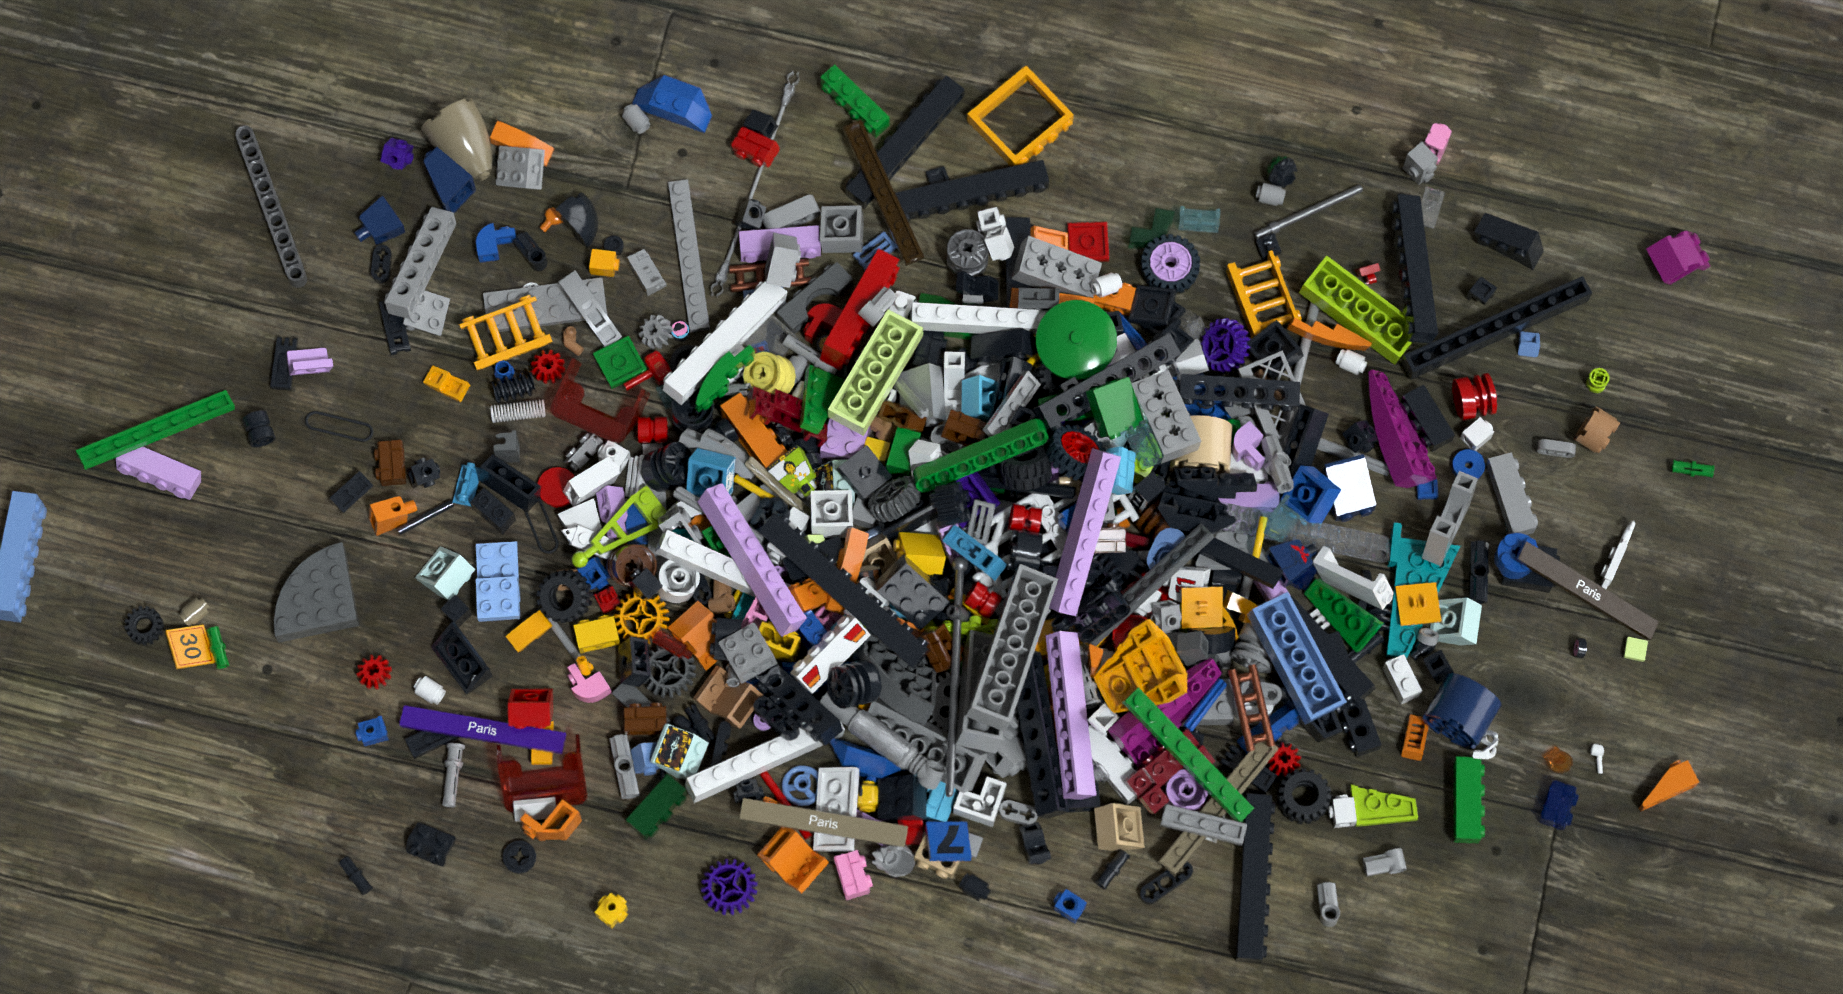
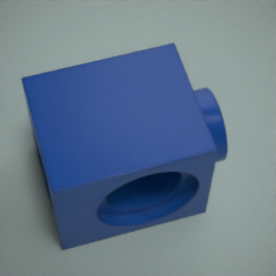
M1067 889L1063 894L1059 892L1053 901L1055 903L1054 910L1074 924L1087 905L1086 901ZM1071 901L1075 907L1068 910L1064 908L1063 903Z

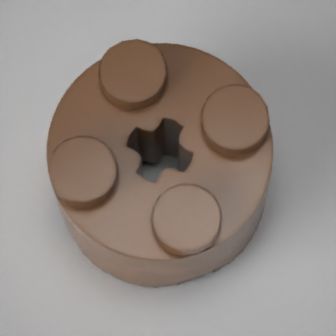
M1595 406L1591 410L1592 416L1586 417L1574 440L1592 452L1600 453L1610 442L1608 437L1612 432L1616 431L1620 422L1615 417Z

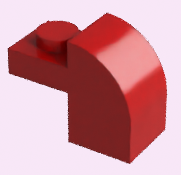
M819 304L810 309L807 313L808 321L810 322L806 324L803 331L805 333V341L813 344L821 328L831 332L843 310L831 304Z

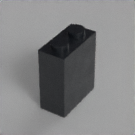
M1537 545L1540 550L1560 561V556L1557 555V548ZM1533 570L1520 579H1510L1502 575L1501 585L1550 593L1552 587H1556V584Z

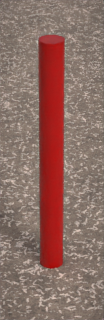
M767 771L759 774L780 805L791 806ZM799 830L805 840L812 836L809 831Z

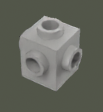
M1171 600L1151 603L1152 615L1150 620L1164 633H1172L1173 630L1180 629L1182 615L1179 604Z

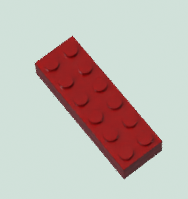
M878 248L823 345L820 361L840 371L844 365H849L854 350L858 349L862 341L863 334H866L870 328V324L858 313L884 287H893L900 267H898L899 258Z

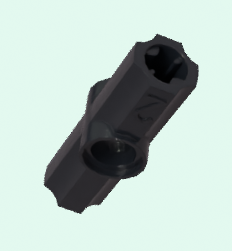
M1477 540L1470 543L1469 599L1478 604H1484L1488 600L1489 543ZM1480 569L1483 571L1484 575L1478 576L1475 574L1474 570Z

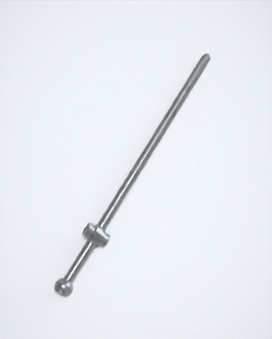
M957 557L952 562V568L956 571L954 605H950L946 610L947 616L953 620L945 788L947 797H952L954 794L961 622H966L969 618V612L962 607L964 571L968 567V562L963 557Z

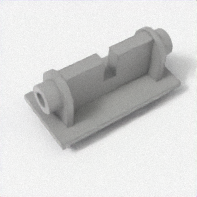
M596 432L585 433L580 438V444L577 448L572 447L565 456L567 458L563 462H571L570 467L574 471L580 470L589 460L584 454L585 452L593 456L601 447L603 441L599 437H593Z

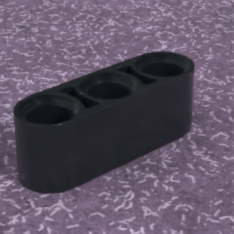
M1112 592L1102 599L1108 604L1107 610L1103 613H1098L1097 610L1088 612L1093 619L1089 625L1085 627L1080 623L1073 625L1075 632L1078 633V637L1083 643L1092 642L1130 613L1131 608L1122 593Z

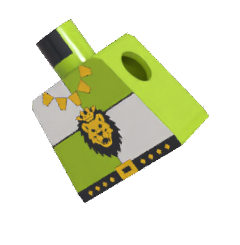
M795 445L766 468L793 494L800 490L807 497L811 494V491L815 490L810 481L816 475L803 449L798 445Z

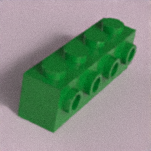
M833 65L821 76L822 90L832 96L835 102L841 108L843 107L853 120H862L868 134H871L876 139L890 126V117L836 65Z
M1456 757L1453 761V843H1479L1481 837L1485 836V825H1481V817L1485 815V805H1481V797L1485 795V785L1481 784V776L1484 777L1485 765L1481 764V759Z

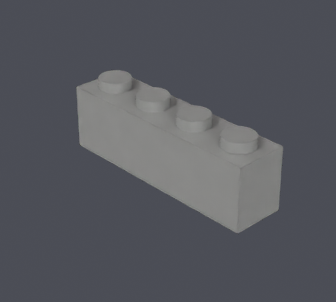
M1512 452L1488 458L1486 467L1508 533H1522L1525 535L1534 533L1537 528L1536 526H1538V520L1536 515L1531 512V499L1529 495L1526 496L1525 481L1522 476H1519L1517 458H1513Z

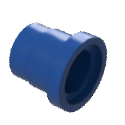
M499 361L494 370L495 378L499 377L501 382H504V376H507L511 381L512 374H515L514 368L507 361ZM503 367H507L509 369L506 373L499 372V370Z

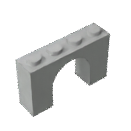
M1461 471L1458 472L1451 487L1441 517L1437 516L1430 530L1422 559L1439 566L1442 565L1468 511L1478 478Z

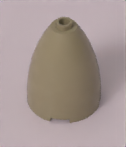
M472 98L469 102L462 99L440 110L441 113L437 114L433 121L428 119L422 125L421 129L432 146L442 150L471 174L473 179L483 181L491 175V143L485 122Z

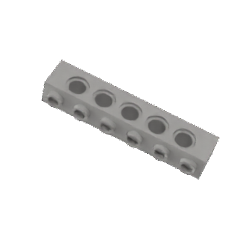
M431 207L429 213L424 216L423 225L417 231L413 245L408 249V256L401 263L400 272L394 278L390 292L385 296L384 304L389 314L411 319L456 226L453 212Z

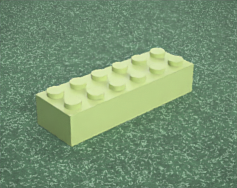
M888 309L828 408V417L864 436L922 339L923 327Z

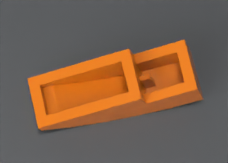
M500 121L496 122L490 136L491 144L496 146L545 150L543 166L546 167L554 151V148L545 142Z

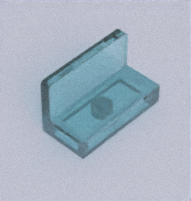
M1287 494L1269 516L1264 530V534L1281 543L1300 518L1298 513L1287 507L1290 498Z

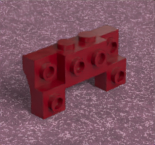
M755 386L748 392L747 401L750 405V419L753 420L759 414L764 417L765 425L772 421L799 433L803 430V428H800L802 399L777 389L769 393ZM824 424L818 435L804 429L803 440L807 441L813 436L818 439L817 446L822 447L827 440L828 425Z
M1188 729L1181 731L1212 764L1215 762L1204 745H1200ZM1162 744L1157 747L1158 751L1153 756L1150 754L1142 760V765L1123 781L1150 814H1155L1170 801L1160 787L1183 768Z

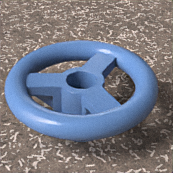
M796 766L785 774L782 781V791L789 802L798 806H807L817 801V790L815 794L810 790L811 781L809 779L810 774L813 775L818 788L819 773L809 766ZM804 772L803 775H798L795 778L794 784H788L790 778L795 773ZM805 782L806 786L804 788L799 787V783ZM797 790L804 792L809 799H796L789 791Z

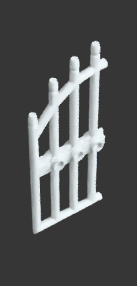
M1058 478L1052 481L1050 484L1058 485ZM1032 493L1014 503L1024 506L1030 504L1031 507L1042 508L1041 524L1046 530V533L1042 535L1043 543L1051 539L1057 550L1041 560L1055 561L1062 557L1068 534L1058 523V511L1078 500L1079 496L1076 495L1072 499L1064 498L1053 504L1048 495ZM1112 494L1113 503L1120 500L1125 508L1123 512L1115 516L1113 522L1120 523L1128 517L1131 518L1132 522L1139 519L1126 494ZM1012 505L993 516L991 526L994 523H997L991 541L983 545L997 556L998 546L1011 539L1012 531L1009 530L1003 533V530L1010 516ZM1006 555L1001 559L1007 564L1011 555ZM982 571L977 572L972 576L974 582L982 580L983 577H987V575ZM999 575L995 581L993 580L995 586L987 591L993 590L1001 595L1003 599L1007 595L1005 589L1009 588L1013 576L1002 582Z

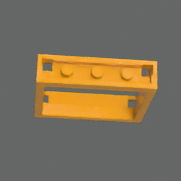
M1025 66L967 114V122L1010 167L1028 163L1029 158L1041 153L1048 142L1050 144L1058 138L1059 133L1063 130L1067 131L1073 124L1074 114ZM1028 81L1062 117L1017 155H1014L981 119Z

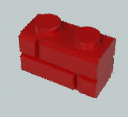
M741 127L737 137H735L731 144L736 157L745 160V158L750 159L751 163L757 167L762 165L770 167L774 157H776L780 150L776 141L745 127Z

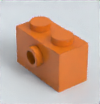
M1122 283V288L1118 292L1101 298L1094 295V304L1104 311H1119L1122 315L1129 316L1136 288L1128 283Z
M811 578L803 581L801 586L799 583L788 587L803 613L826 604L827 592Z

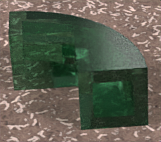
M1155 208L1152 230L1132 227L1129 249L1146 248L1156 237L1159 239L1161 235L1166 236L1173 224L1175 211Z

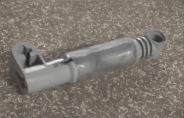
M829 692L822 697L820 703L833 713L840 722L846 725L848 731L854 734V736L896 766L909 770V772L918 777L919 783L925 788L932 790L937 788L946 771L942 764L934 760L928 761L926 757L924 758L923 755H920L913 744L906 741V739L867 711L859 710L856 707L841 709L833 703Z

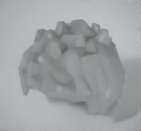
M886 845L877 848L872 853L875 857L872 863L878 869L885 871V873L893 877L905 876L915 866L914 855L906 845L905 848Z

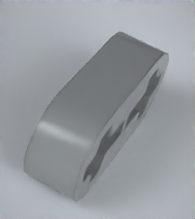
M1541 439L1538 441L1537 452L1544 455L1571 458L1575 456L1576 445L1569 442Z
M1012 800L1002 802L999 807V814L1002 819L1024 826L1036 823L1038 818L1034 807ZM1012 806L1011 810L1016 811L1017 814L1010 812L1009 815H1006L1005 810L1002 809ZM1030 811L1032 812L1031 815L1034 816V818H1030L1029 821L1025 820V816L1020 815V813L1027 814V812Z

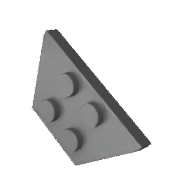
M1221 531L1213 533L1215 538L1252 555L1255 537L1251 531ZM1262 547L1259 559L1269 563L1265 557L1266 551ZM1201 554L1195 564V567L1211 568V570H1231Z

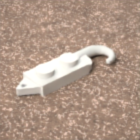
M1635 521L1629 522L1617 548L1613 547L1608 556L1611 562L1609 566L1605 564L1600 575L1604 577L1601 582V587L1604 589L1609 587L1633 532Z
M576 525L575 528L561 530L570 542L569 545L584 551L592 546L590 541L598 534L579 525ZM606 536L599 540L603 547L615 542L614 539H609ZM612 550L602 555H599L598 553H595L594 555L604 559H608V556ZM627 563L626 567L631 568L632 564Z

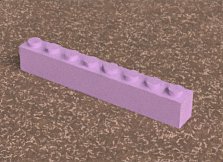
M1092 448L1056 574L1058 582L1049 606L1050 609L1073 616L1077 614L1121 460L1120 456Z
M722 483L706 489L698 500V504L780 636L782 637L797 631L806 620V616Z
M1058 631L1046 635L1063 797L1064 799L1082 800L1096 796L1079 640L1078 633Z

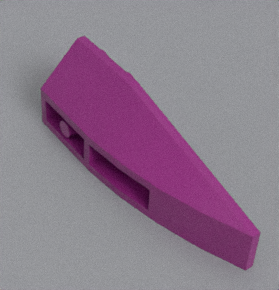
M1370 370L1369 390L1375 430L1395 486L1410 488L1436 480L1435 468L1429 460L1428 451L1413 428L1407 414L1403 411L1401 403L1392 389L1384 372Z
M1212 658L1186 671L1187 693L1170 703L1156 705L1178 729L1222 674ZM1131 711L1108 729L1116 744L1137 767L1142 764V760L1145 757L1157 752V747L1161 745L1156 737Z

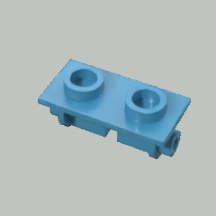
M467 463V465H462L452 503L472 507L470 502L476 495L480 468L475 467V464Z

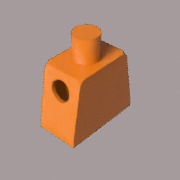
M401 496L370 504L369 520L376 536L407 523L408 514L416 512L417 506L414 500L403 503Z

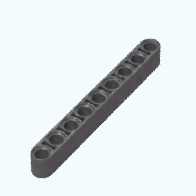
M241 126L236 130V138L286 275L293 287H303L307 282V276L256 137L249 126ZM250 135L249 139L242 140L243 136ZM256 152L255 156L248 157L250 153ZM256 170H263L260 174H254ZM263 187H269L267 191H261ZM276 204L274 208L267 209L268 205ZM277 221L282 222L279 226H273ZM284 238L288 239V241H287L286 243H284V244H281V243H280V241H281L282 239H284ZM295 256L292 261H286L287 257ZM296 273L301 274L297 279L292 278Z

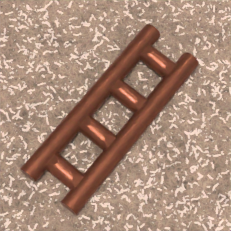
M808 258L800 259L799 263H796L795 282L791 281L790 287L805 286L811 281L810 277L804 278L803 267L809 266ZM766 262L729 266L730 274L736 273L737 284L731 285V292L753 290L761 281L765 282L764 271ZM756 271L757 282L745 283L744 272Z
M1256 664L1248 666V673L1237 675L1236 669L1228 671L1247 752L1254 751V744L1266 741L1267 747L1275 746ZM1251 680L1254 693L1242 695L1239 683ZM1256 701L1259 713L1247 715L1244 703ZM1261 721L1264 733L1252 736L1249 723Z

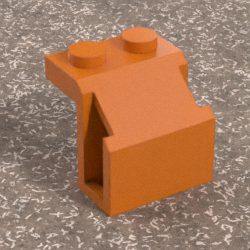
M697 601L675 620L668 629L675 640L691 652L701 667L707 671L718 661L714 660V655H710L711 643H715V635H711L712 622L717 621L713 618L715 615Z
M562 799L542 825L526 813L521 817L520 821L523 832L529 838L545 841L567 840L582 822L579 811ZM566 814L570 816L560 829H555Z
M781 827L757 854L773 873L776 871L786 884L801 894L829 863L823 856L813 851L795 830Z

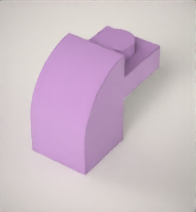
M1250 421L1236 432L1232 454L1236 462L1244 458L1247 466L1253 467L1257 472L1263 467L1265 460L1255 449L1262 443L1263 434Z

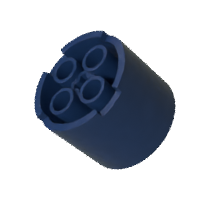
M1449 673L1426 709L1422 719L1435 733H1441L1445 737L1452 739L1451 743L1466 749H1475L1498 713L1501 702L1490 690L1476 681L1459 674Z

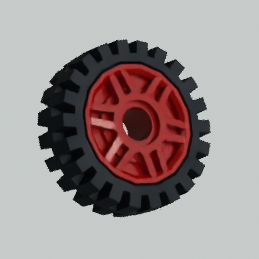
M1066 425L1065 427L1058 428L1051 436L1046 446V455L1049 456L1048 460L1050 462H1054L1052 466L1059 468L1061 474L1065 472L1066 477L1070 478L1073 476V480L1077 481L1080 479L1083 482L1092 448L1105 452L1106 448L1102 447L1103 443L1101 441L1097 442L1098 438L1096 436H1090L1091 432L1087 431L1085 433L1084 428L1080 427L1078 430L1077 426L1073 425L1070 427V425Z

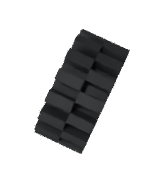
M139 606L138 610L134 608L132 610L133 613H128V619H125L126 633L138 645L140 643L143 646H147V643H150V645L154 644L153 641H158L159 635H163V619L155 609H150L149 606H145V608ZM142 619H149L152 622L151 629L146 633H141L137 630V624Z

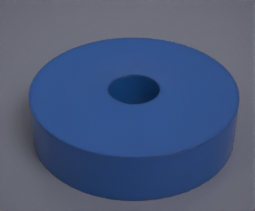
M1471 449L1462 450L1457 453L1452 462V471L1455 476L1461 471L1479 479L1485 470L1484 458L1480 453ZM1465 464H1471L1472 468H1466Z

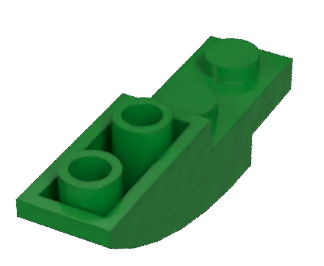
M748 345L735 357L728 351L713 366L698 393L696 400L697 412H700L702 409L707 410L718 396L720 398L729 391L728 378H734L739 373L738 370L741 367H747L754 361L755 350L751 345Z

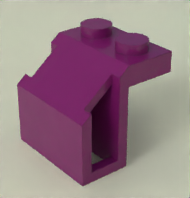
M1687 230L1673 238L1671 235L1666 236L1646 248L1663 282L1669 285L1696 269L1706 270L1711 267L1708 262L1710 260L1708 254L1699 246L1701 243L1696 233Z

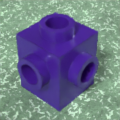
M391 138L384 144L380 162L388 164L394 169L403 170L413 161V145L408 144L405 140Z

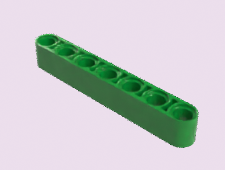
M1032 419L918 466L913 471L916 489L920 492L931 491L938 485L948 484L1043 445L1048 440V434L1043 421Z

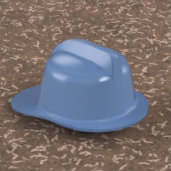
M1166 528L1159 532L1147 556V564L1150 570L1185 538L1183 532L1173 528Z

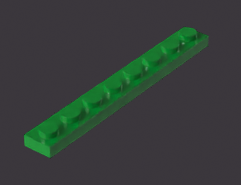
M224 390L77 449L76 455L84 470L235 410V405L227 391Z
M1139 687L1128 696L1123 704L1236 822H1242L1254 807Z

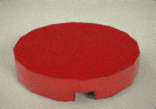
M561 467L545 471L538 481V484L541 486V500L554 508L570 504L563 490L568 481L575 477L574 474L568 469Z

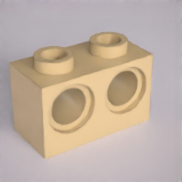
M925 835L914 856L916 865L924 870L929 868L936 871L935 874L943 879H947V877L952 879L960 861H952V866L946 868L942 866V861H930L924 858L922 853L928 850Z

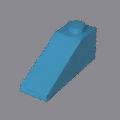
M955 524L942 540L994 581L1007 566L1000 557Z

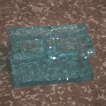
M1185 206L1180 207L1178 230L1218 233L1220 209L1207 211L1185 209Z
M1146 420L1140 421L1139 425L1135 428L1131 425L1125 436L1132 451L1136 453L1135 457L1141 469L1144 470L1161 463L1162 453Z

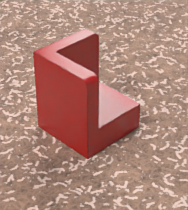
M898 820V825L908 826L905 845H920L923 840V821Z

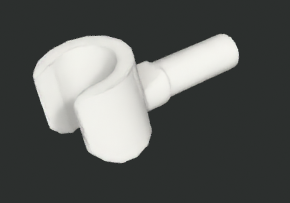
M1593 744L1591 755L1597 756V773L1602 774L1604 748L1602 745Z

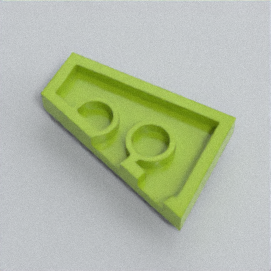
M1355 785L1350 786L1351 797H1354L1357 819L1355 827L1418 821L1416 799L1377 792V790L1359 788Z

